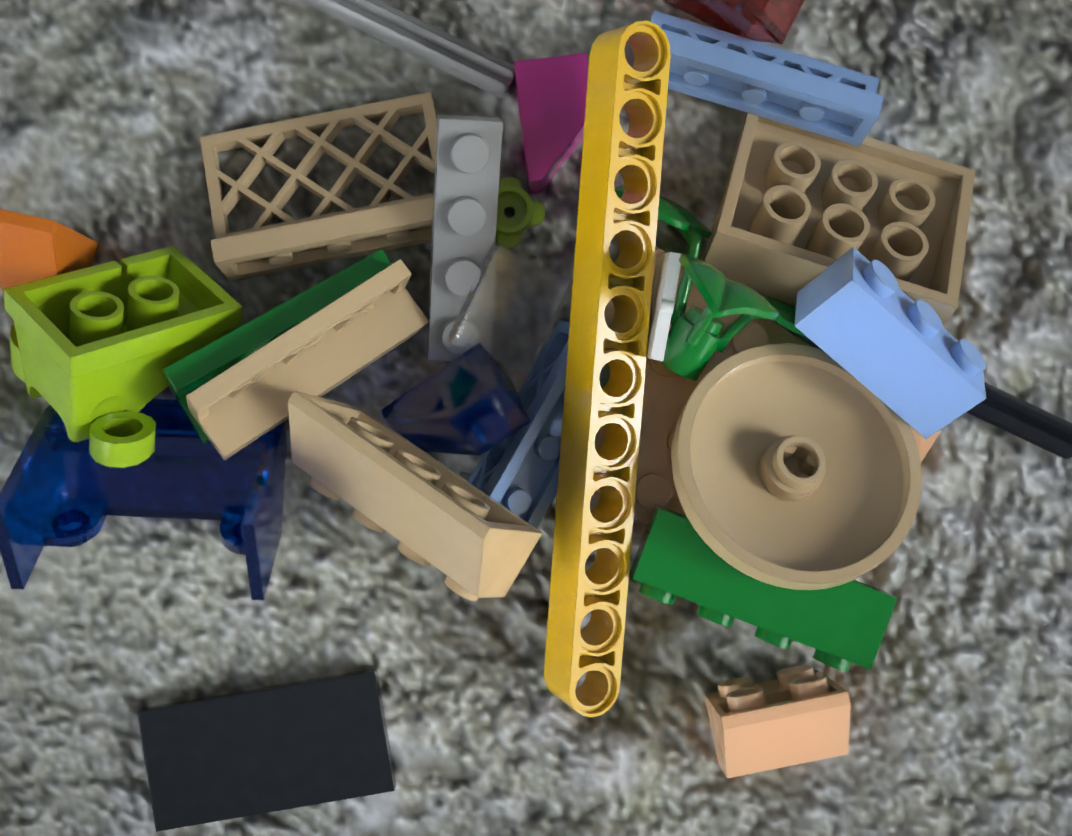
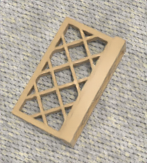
M432 92L201 136L200 143L215 239L211 240L215 265L229 281H235L372 254L380 249L387 251L432 242L434 193L413 197L398 187L415 162L435 174L437 116ZM424 113L426 128L412 147L389 133L399 117ZM375 121H381L378 125L373 123ZM357 125L371 135L356 156L352 158L331 145V143L342 128ZM323 132L320 137L317 136L316 134H314V133ZM301 137L313 146L295 170L273 156L285 139ZM381 141L405 155L388 180L364 166ZM265 143L262 148L257 146L258 144ZM428 145H430L432 159L422 154ZM243 148L255 157L239 179L235 181L220 171L218 152ZM324 152L347 166L329 192L306 177ZM266 164L289 178L271 203L248 189ZM357 174L380 187L381 190L369 206L353 208L341 200L340 197ZM223 184L230 188V191L227 193L225 197L223 191ZM301 185L323 200L311 217L295 220L281 210ZM391 195L398 199L387 202ZM241 197L246 198L264 210L251 229L230 233L227 216ZM333 207L340 210L338 212L329 213ZM275 218L282 222V223L272 224V222L275 220Z

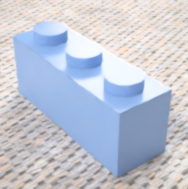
M852 247L797 292L794 326L925 439L986 399L983 373L986 369V363L978 349L966 339L958 341L945 330L938 314L928 303L923 300L914 302L899 288L893 273L882 262L878 260L870 262Z

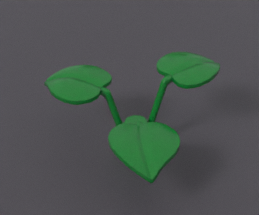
M624 185L615 188L619 198L623 195ZM659 196L658 219L676 227L688 242L687 254L682 253L679 258V262L684 269L670 324H672V327L668 333L664 360L659 361L662 365L684 378L697 381L715 350L723 353L729 341L754 319L775 320L783 327L805 336L794 326L795 306L759 294L737 280L727 279L719 269L698 259L702 237L708 239L711 231L688 210L670 199ZM693 281L707 305L704 310L692 305L686 314L685 310ZM742 314L721 334L719 333L724 324L718 318Z

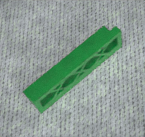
M382 249L163 369L167 385L204 444L210 442V440L188 410L186 395L392 265Z

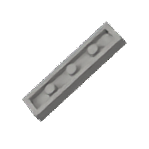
M437 114L429 324L427 335L428 361L488 362L503 129L501 118Z

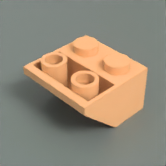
M810 665L781 669L776 672L777 680L754 684L752 677L733 678L718 683V692L704 694L718 765L726 778L847 755L849 752L851 708L848 691L821 671L814 672L813 667Z

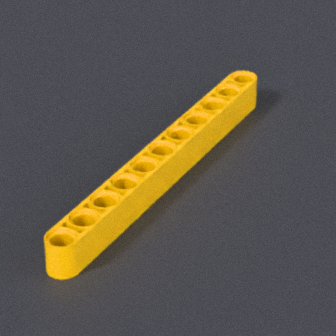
M636 21L600 34L593 42L589 55L544 662V680L549 691L576 712L586 717L603 715L613 706L618 697L621 680L671 58L670 43L665 32L657 24L650 21ZM626 42L634 52L635 61L633 68L625 58L624 48ZM622 107L629 116L630 125L627 134L620 125L619 115ZM618 172L622 175L625 186L621 198L617 196L614 187L615 177ZM614 236H616L620 247L619 256L615 263H613L609 253V246ZM612 300L615 314L613 321L607 326L604 312L606 305ZM608 363L610 367L609 381L605 387L601 388L599 381L600 372L604 365ZM604 426L605 439L600 448L596 450L594 444L595 436L598 430ZM600 488L601 496L599 503L590 511L591 497ZM596 550L594 563L585 571L586 559L590 553ZM589 612H592L589 623L580 630L582 620ZM587 672L586 678L582 685L576 688V684L580 677Z

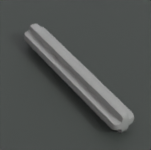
M302 0L304 3L499 98H505L515 82L514 65L380 0Z

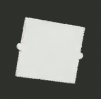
M668 252L657 255L652 283L646 356L649 359L664 360L681 268L679 258L682 254Z

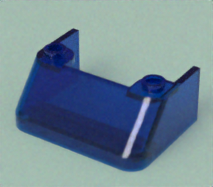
M152 399L139 413L152 417L156 422L154 452L139 465L113 468L103 466L94 461L89 454V439L72 442L68 438L62 418L51 405L43 411L0 492V553L11 589L24 590L44 546H80L95 537L101 530L107 515L221 520L220 536L224 547L233 553L245 555L251 600L265 599L282 535L287 441L285 421L224 461L211 441L206 444L203 443L177 400Z

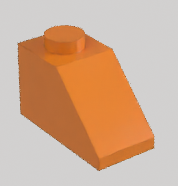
M0 209L1 291H4L5 288L92 267L98 242L57 221Z

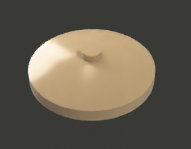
M769 344L750 348L727 358L713 368L698 384L682 408L676 423L671 450L672 473L678 498L687 518L703 541L720 558L735 569L760 582L793 590H819L843 585L866 574L890 557L905 539L915 520L922 491V470L917 443L909 424L822 349L799 344Z

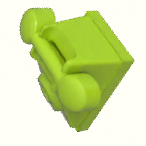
M175 246L121 259V265L116 261H111L4 289L5 311L14 320L10 331L11 366L14 373L26 383L27 392L32 398L43 396L60 415L65 424L67 436L72 442L89 439V454L96 463L106 467L126 468L139 465L154 452L156 422L152 417L139 412L147 403L168 387L163 369L230 333L232 329L241 325L242 306Z

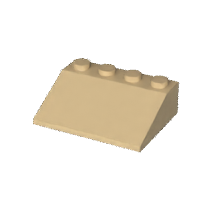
M746 113L710 228L711 235L707 239L702 260L723 272L727 279L737 280L759 294L796 306L797 292L854 247L870 262L878 260L888 267L895 276L899 288L914 302L923 300L928 303L938 314L944 326L958 308L976 171L867 136L860 147Z

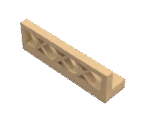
M401 259L186 395L188 410L224 461L289 418L288 401L294 391L322 397L427 327L429 320L405 288L411 272Z

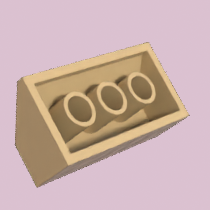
M298 391L292 393L288 401L292 463L311 476L308 484L314 490L334 500L342 498L355 508L352 512L354 519L376 532L383 533L386 530L400 541L397 549L404 556L423 566L434 565L447 575L444 580L445 585L463 598L477 601L478 598L505 597L541 537L542 532L362 408Z

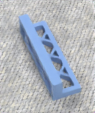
M656 10L653 12L651 22L657 24L665 32L670 43L671 58L668 89L858 147H860L880 115L884 98L883 95L876 94L880 78Z

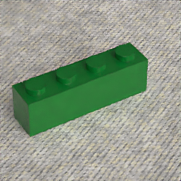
M656 504L630 569L632 579L641 582L638 592L649 598L669 605L674 604L676 596L699 604L696 614L707 620L731 627L734 618L757 626L754 634L755 637L790 650L793 640L815 648L812 658L845 672L849 671L851 663L871 670L898 598L881 589L857 580L819 590H793L760 582L745 575L720 558L699 536L687 516Z

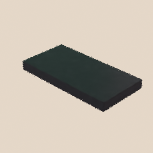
M377 668L146 707L137 712L156 832L392 792L396 788Z

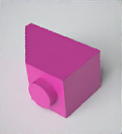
M587 53L514 62L529 194L541 193L583 140L588 81Z

